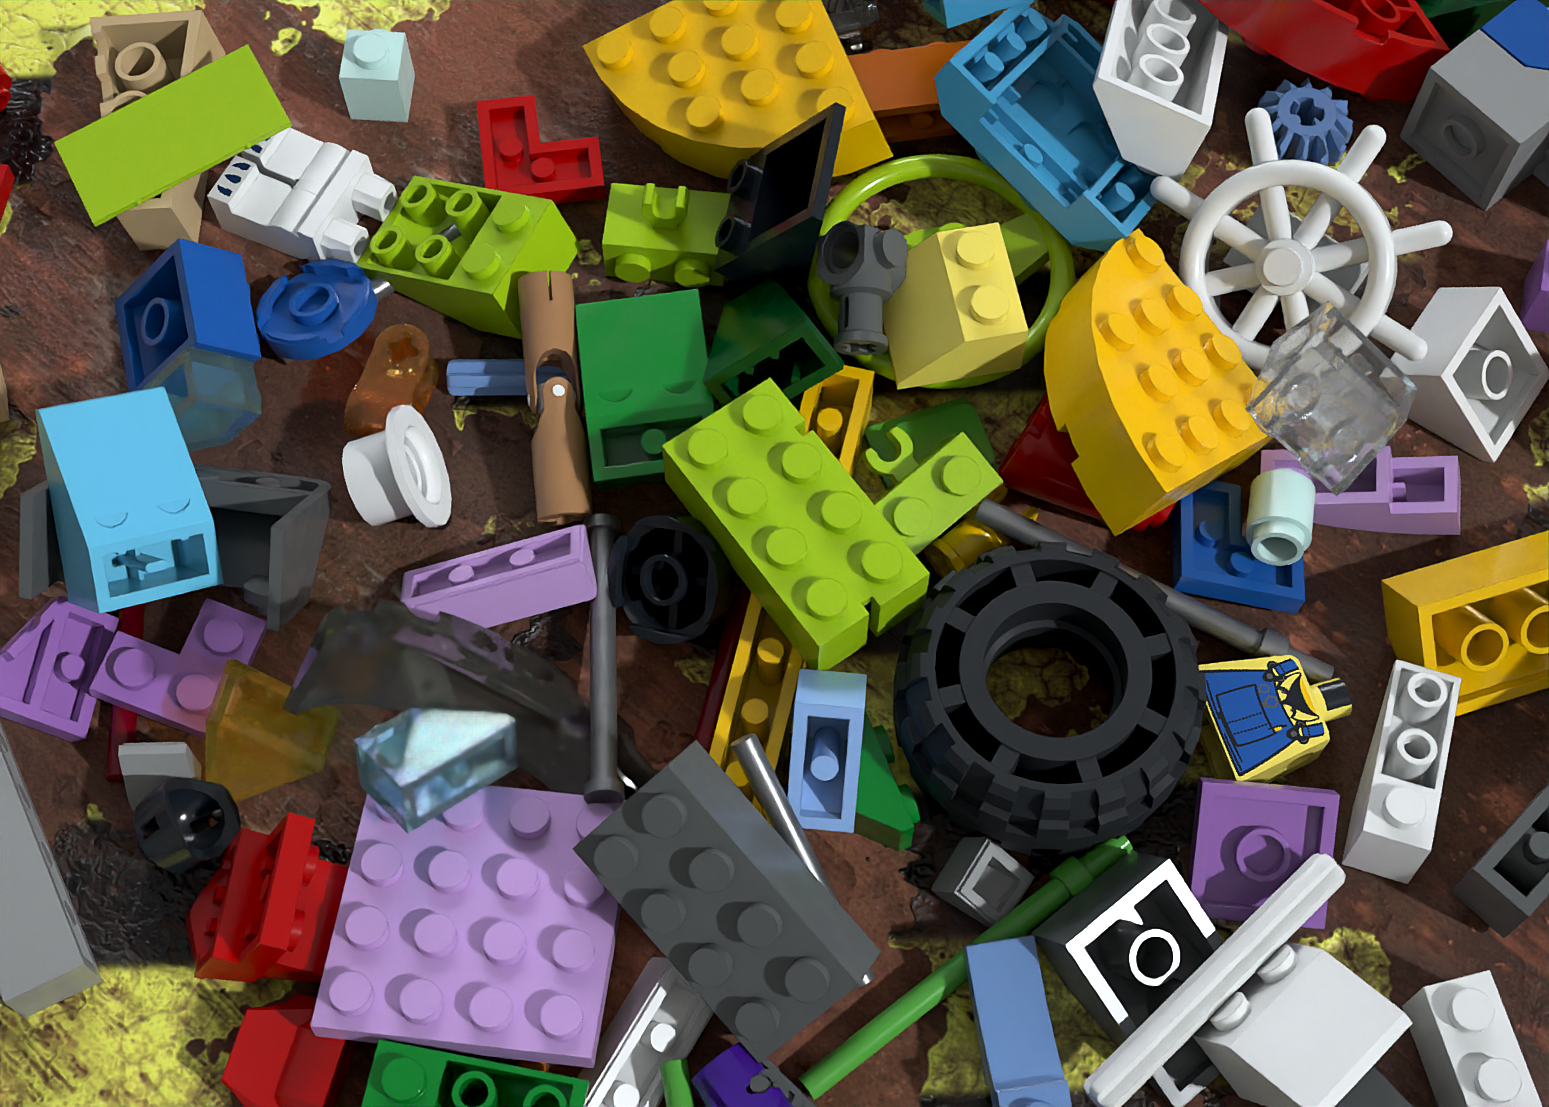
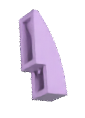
M1390 446L1261 451L1260 474L1278 468H1287L1303 474L1312 481L1316 490L1313 523L1373 532L1460 535L1461 478L1458 456L1392 458Z

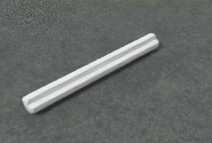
M1313 854L1085 1080L1083 1088L1097 1107H1121L1344 884L1346 875L1333 858L1327 854Z

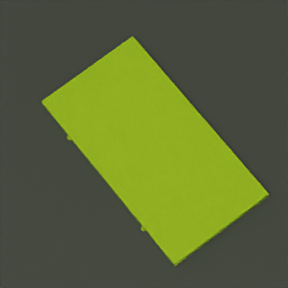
M247 44L54 142L92 223L96 227L242 151L250 149L252 146L293 125Z

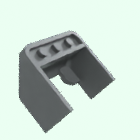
M193 463L214 520L224 582L219 585L243 588V599L247 603L255 605L257 613L267 616L266 630L280 631L309 602L330 514L331 484L315 478ZM47 480L20 495L19 598L33 599L57 581L65 582Z

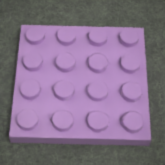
M372 773L310 1025L314 1035L317 1037L378 1043V1040L381 1039L439 1051L594 1068L622 906L572 848L627 800L618 803L587 804L584 801V795Z

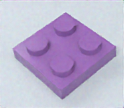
M1198 777L1187 887L1207 917L1246 921L1313 854H1327L1333 858L1340 795L1335 790ZM1328 900L1301 927L1325 929Z

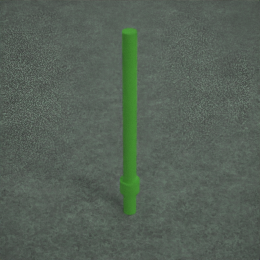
M1125 835L1119 839L1113 837L1097 843L1078 859L1074 856L1068 857L1049 872L1051 880L969 944L1025 936L1085 889L1130 850H1133L1131 843ZM963 949L799 1076L797 1079L809 1097L815 1101L964 984L968 977Z

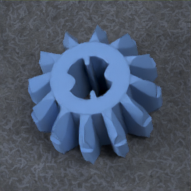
M1307 77L1300 84V87L1297 88L1291 82L1284 79L1277 86L1276 92L1266 91L1265 95L1260 98L1257 108L1265 109L1270 115L1278 160H1304L1325 166H1335L1342 159L1346 149L1345 144L1349 142L1353 132V120L1346 117L1348 114V101L1331 100L1333 96L1332 85L1322 90L1312 88L1310 79Z

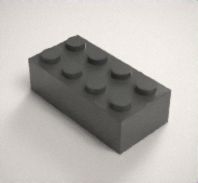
M697 740L690 744L572 848L758 1063H761L856 988L881 953L879 948Z

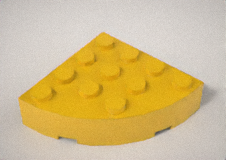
M672 0L583 45L598 76L632 124L646 137L660 145L665 153L680 163L713 176L728 179L738 161L741 159L747 160L771 142L835 102L845 106L846 111L832 177L850 174L893 157L822 0Z
M1139 228L1131 232L1126 239L1121 238L1074 283L1060 300L1059 312L1049 323L1045 335L1044 376L1050 410L1057 431L1069 432L1072 444L1079 455L1071 465L1087 496L1114 536L1121 534L1240 466L1292 423L1282 410L1280 400L1275 392L1259 381L1242 359V354L1237 344L1230 337L1221 333L1203 310V304L1199 296L1180 281L1165 262L1163 251L1158 244L1146 237Z

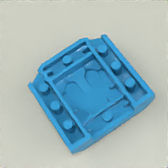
M1028 0L1011 6L953 56L934 76L941 115L975 148L977 156L985 165L997 170L1018 191L1021 200L1027 207L1042 214L1073 246L1107 252L1121 238L1126 239L1156 203L1157 199L1152 196L1150 186L1152 181L1159 176L1147 174L1134 163L1122 158L1093 89L1103 47L1076 21L1062 14L1056 22H1053L1030 7L1035 0Z

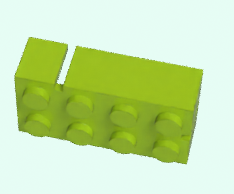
M771 377L662 445L666 483L691 515L701 521L714 536L730 561L732 568L812 670L828 671L865 646L868 622L869 628L878 637L925 605L930 575L928 570L815 431L812 430L805 434V419ZM871 602V612L869 621V612L865 609L864 606Z

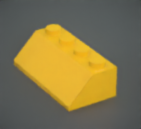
M1549 530L1381 580L1388 639L1397 659L1462 678L1455 716L1549 688Z

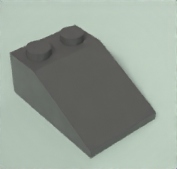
M1130 850L1030 933L1034 935L1035 942L1066 988L1117 1047L1124 1043L1224 943L1170 859ZM1191 1036L1147 1082L1168 1107H1183L1218 1077L1221 1072L1194 1037Z

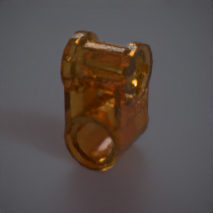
M397 324L382 331L375 340L374 348L362 376L354 386L346 405L344 429L347 434L363 438L384 431L386 429L387 415L393 407L399 405H410L423 417L433 389L437 384L439 372L435 360L430 355L431 350L428 339L421 329L411 324Z

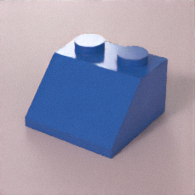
M178 238L114 301L129 392L162 386L165 388L169 400L227 388L261 358L260 338L256 332L250 301V287L246 280L241 254Z

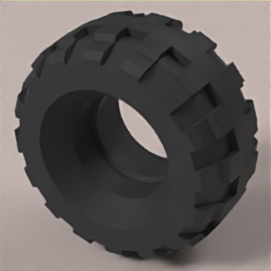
M1035 541L1033 549L1017 552L1013 546H1003L980 554L976 564L967 569L963 567L959 572L955 569L952 570L933 587L925 605L919 611H915L901 643L893 682V721L898 747H902L910 766V775L924 796L928 797L931 795L948 812L947 819L970 835L978 831L1001 841L1000 848L1029 854L1031 849H1054L1059 851V855L1089 851L1094 844L1113 837L1119 839L1141 826L1159 806L1163 805L1187 769L1201 734L1203 712L1207 702L1205 673L1200 672L1195 655L1198 644L1186 619L1182 620L1180 614H1172L1165 605L1168 595L1144 574L1135 578L1119 568L1121 562L1119 558L1097 549H1093L1091 556L1067 551V542ZM1048 646L1065 650L1081 658L1099 675L1109 694L1111 702L1109 715L1099 727L1077 736L1057 738L1029 732L1009 720L991 698L986 686V677L990 666L1005 654L1020 648Z

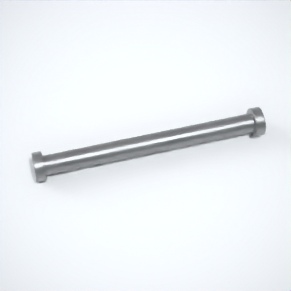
M594 514L587 517L583 522L588 533L597 584L596 597L590 600V780L584 784V801L587 804L618 803L624 801V783L617 779L616 608L609 595L607 575L612 548L615 541L621 536V521L614 515Z

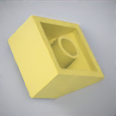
M999 222L936 232L908 251L906 277L900 287L893 293V297L883 303V333L888 337L887 350L897 390L1021 369L1028 327Z

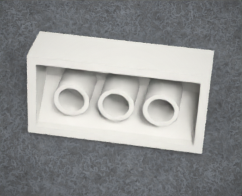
M1115 0L1093 83V89L1122 158L1134 163L1147 174L1167 176L1179 183L1211 128L1229 26L1220 21L1197 0Z

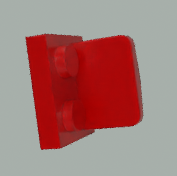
M288 812L269 835L242 828L223 852L220 868L209 880L185 916L192 956L196 964L195 978L255 983L259 978L321 983L349 867L318 859L319 847L310 844L316 819Z

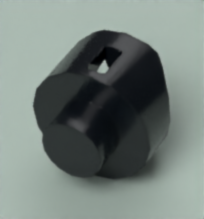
M173 779L165 781L143 798L136 807L133 824L138 848L149 862L171 873L188 875L202 869L222 854L240 831L241 819L237 804L223 785L194 779ZM211 818L215 821H219L212 827L209 824V820Z

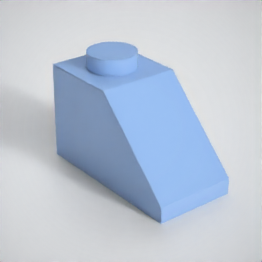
M799 668L787 798L801 827L804 829L854 833L867 674Z

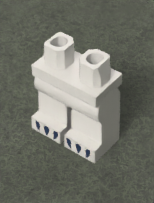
M291 127L252 146L250 149L242 151L243 158L235 155L207 195L219 224L225 231L290 256L308 259L309 262L339 259L355 264L370 243L367 229L357 225L362 215L365 214L383 222L398 201L395 186L373 173L367 155L355 150L350 152L340 145L331 142L323 143Z

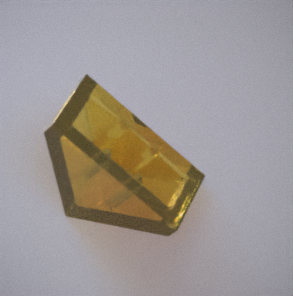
M236 659L227 660L206 719L205 781L223 785L230 792L235 803L308 775L322 772L342 712Z

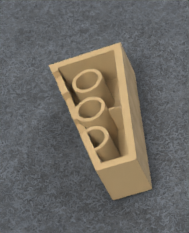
M202 10L90 17L91 34L96 40L98 55L94 56L96 75L101 81L103 103H100L101 118L226 55ZM209 169L116 216L139 250L168 249L178 238L198 243Z

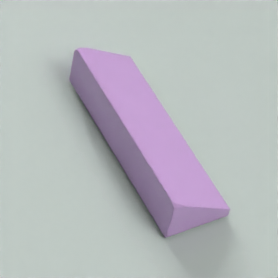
M575 525L405 572L403 575L399 613L414 643L421 641L433 643L594 599L597 594V584L585 525Z

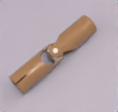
M537 271L521 276L517 280L528 405L532 414L538 415V424L531 440L537 522L544 526H571L582 524L587 517L593 515L587 438L578 414L583 396L572 276L566 272L550 271V284L548 286L547 271ZM547 365L559 367L565 371L570 382L562 377H553L545 383L536 385V369Z

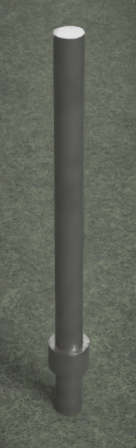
M986 497L982 499L973 517V520L1032 549L1035 541L1067 542V551L1090 556L1093 552V549ZM1122 563L1119 565V568L1135 578L1142 575V573ZM1148 577L1168 595L1165 605L1172 614H1180L1182 620L1186 619L1188 625L1249 654V659L1282 655L1295 656L1301 664L1308 683L1311 685L1331 679L1334 667L1290 646V638L1268 627L1259 631Z

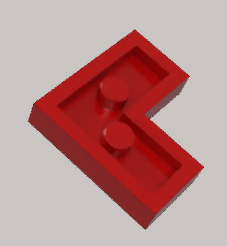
M535 95L476 101L485 188L550 199L554 204L606 199L598 137L540 143Z

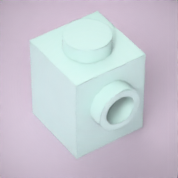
M372 29L370 31L347 30L339 80L350 118L408 122L415 73L406 34L404 32H390L384 29Z

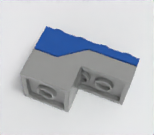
M1516 0L1482 26L1481 29L1477 30L1432 65L1399 136L1484 211L1488 210L1531 174L1549 188V8L1545 7L1538 0Z

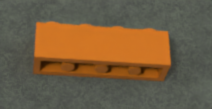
M972 40L951 43L933 42L926 46L896 50L877 49L869 53L847 56L887 143L960 134L941 115L934 76Z

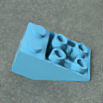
M153 387L35 409L69 603L101 614L224 583L214 520L164 387Z

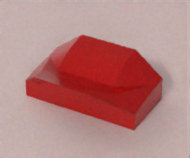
M298 993L285 1003L247 1008L221 1082L237 1097L243 1107H336L358 1041L317 1037L314 1035L310 1025L317 1000L316 997Z

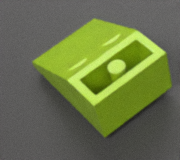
M414 176L376 234L372 237L356 265L363 270L366 277L381 278L388 282L395 291L480 331L522 339L517 280L528 273L547 271L549 286V272H566L580 250L581 245L554 202L550 199ZM454 223L462 235L449 242L445 236L439 235V233Z

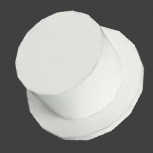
M399 405L393 407L387 415L386 429L384 431L348 442L344 447L342 464L348 492L356 509L366 522L372 526H379L414 515L426 527H438L446 524L451 515L452 497L443 455L428 424L412 406Z

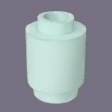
M1278 468L1266 471L1258 475L1251 484L1246 540L1251 546L1252 554L1266 564L1275 566L1293 564L1301 559L1304 551L1311 544L1315 486L1309 478L1292 469Z

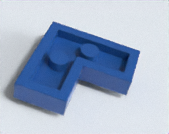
M1213 480L1175 503L1172 509L1173 589L1291 614L1297 613L1305 602L1303 556L1293 564L1275 566L1261 562L1252 554L1251 546L1248 544L1246 537L1242 536L1241 485Z

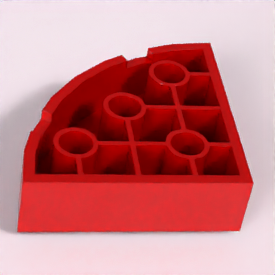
M1197 0L1220 21L1238 32L1245 45L1252 51L1261 55L1272 54L1303 72L1335 86L1360 93L1364 98L1373 102H1381L1385 99L1410 103L1420 91L1430 67L1451 51L1415 0Z

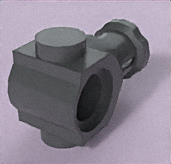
M841 221L832 226L826 235L818 237L817 275L823 282L830 284L829 295L831 299L839 302L838 334L833 336V349L838 353L867 356L887 351L888 337L883 335V303L893 297V293L904 281L908 255L907 240L896 229L882 231L866 224L858 225L850 221Z

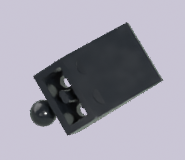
M837 102L833 103L771 142L747 160L741 159L736 163L727 182V191L731 194L727 213L715 235V245L719 249L714 272L750 288L773 276L786 292L807 282L824 218L846 111L845 106Z

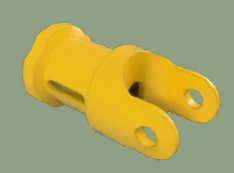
M1002 482L985 497L999 504L1006 496L1008 488ZM981 501L962 516L963 520L940 539L936 538L923 549L927 560L942 579L954 569L959 572L963 567L967 569L976 564L980 554L1003 546L1009 547L1015 542V540L973 520ZM1030 507L1021 515L1036 521L1039 511L1036 507Z

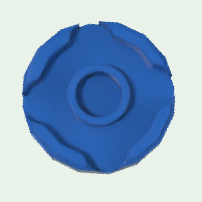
M339 259L312 261L300 266L303 273L293 277L291 280H289L286 274L275 280L260 298L255 313L256 323L265 344L278 356L293 360L321 358L342 350L359 338L374 320L378 300L370 279L365 276L363 270L355 263Z

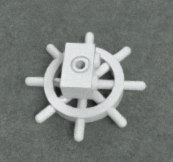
M1258 107L1251 109L1245 116V126L1253 166L1225 180L1205 200L1167 176L1155 178L1151 183L1150 191L1155 199L1190 220L1180 251V281L1199 296L1203 304V310L1221 333L1230 337L1237 344L1241 351L1242 359L1249 368L1278 374L1295 373L1304 419L1312 426H1319L1326 422L1329 415L1320 367L1336 362L1348 355L1369 336H1372L1410 361H1419L1426 356L1428 351L1426 341L1385 315L1395 289L1397 256L1443 246L1451 240L1453 231L1451 226L1442 220L1392 231L1380 205L1358 183L1386 141V133L1382 127L1369 125L1364 128L1337 170L1310 161L1278 160L1270 115L1265 109ZM1297 186L1321 191V194L1303 220L1288 210L1284 187ZM1259 194L1261 204L1246 226L1229 216L1244 201ZM1342 206H1344L1356 220L1364 237L1339 243L1326 235L1325 232ZM1217 237L1232 247L1223 260L1232 267L1209 272L1210 252L1214 239ZM1368 274L1365 291L1360 299L1354 293ZM1246 289L1254 295L1232 326L1221 313L1213 296ZM1279 301H1281V311L1284 316L1290 348L1272 347L1254 341V338ZM1339 316L1347 320L1331 335L1318 342L1314 341L1312 329L1317 322L1328 327L1333 326Z

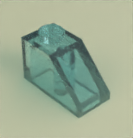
M190 346L182 351L141 389L159 386L165 388L188 452L228 444L262 415L261 394L257 388L253 361Z
M410 708L389 721L376 725L368 733L354 740L360 786L407 834L518 767L515 721L506 713Z

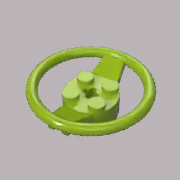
M927 154L904 157L886 162L859 175L831 199L825 208L819 237L826 235L832 226L837 223L846 221L850 214L871 196L893 185L911 180L949 178L967 181L990 189L1009 200L1024 213L1000 225L1016 287L1048 261L1050 262L1049 292L1039 317L1028 329L1021 367L1029 363L1045 348V335L1049 323L1059 312L1060 300L1075 283L1072 248L1070 242L1042 214L1031 210L1024 204L1018 191L997 170L988 167L980 160L957 155ZM948 223L942 227L915 230L904 236V239L907 240V249L910 251L936 232L966 228V226L961 223ZM816 245L807 279V287L817 317L833 339V336L838 334L839 302L831 299L829 295L830 284L823 282L817 275ZM888 351L867 356L849 355L871 371H875V373L895 381ZM1016 370L917 387L954 389L977 386L1002 378Z

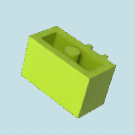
M611 183L602 240L606 276L618 277L633 283L657 280L677 282L689 288H701L706 285L724 287L725 276L714 272L719 249L715 245V235L721 221L726 216L731 194L688 190L686 186H679L678 189L655 187L653 183H647L645 186Z
M894 427L886 433L889 440L896 447V456L892 462L880 459L877 452L872 448H868L861 453L862 461L867 469L876 475L888 476L893 482L874 498L872 503L915 556L1003 482L1002 478L963 431L943 440L918 462L912 457L913 444L909 435L899 427Z

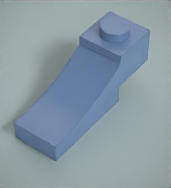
M1034 935L963 945L984 1082L989 1087L992 1107H1072L1068 1081L1065 1080L1048 1011Z

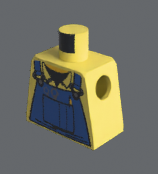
M1292 655L1198 665L1200 672L1205 673L1207 700L1203 712L1202 730L1199 739L1216 779L1268 784L1317 759L1330 741L1329 731L1325 722L1349 716L1352 712V703L1348 689L1340 678L1309 685L1299 660Z

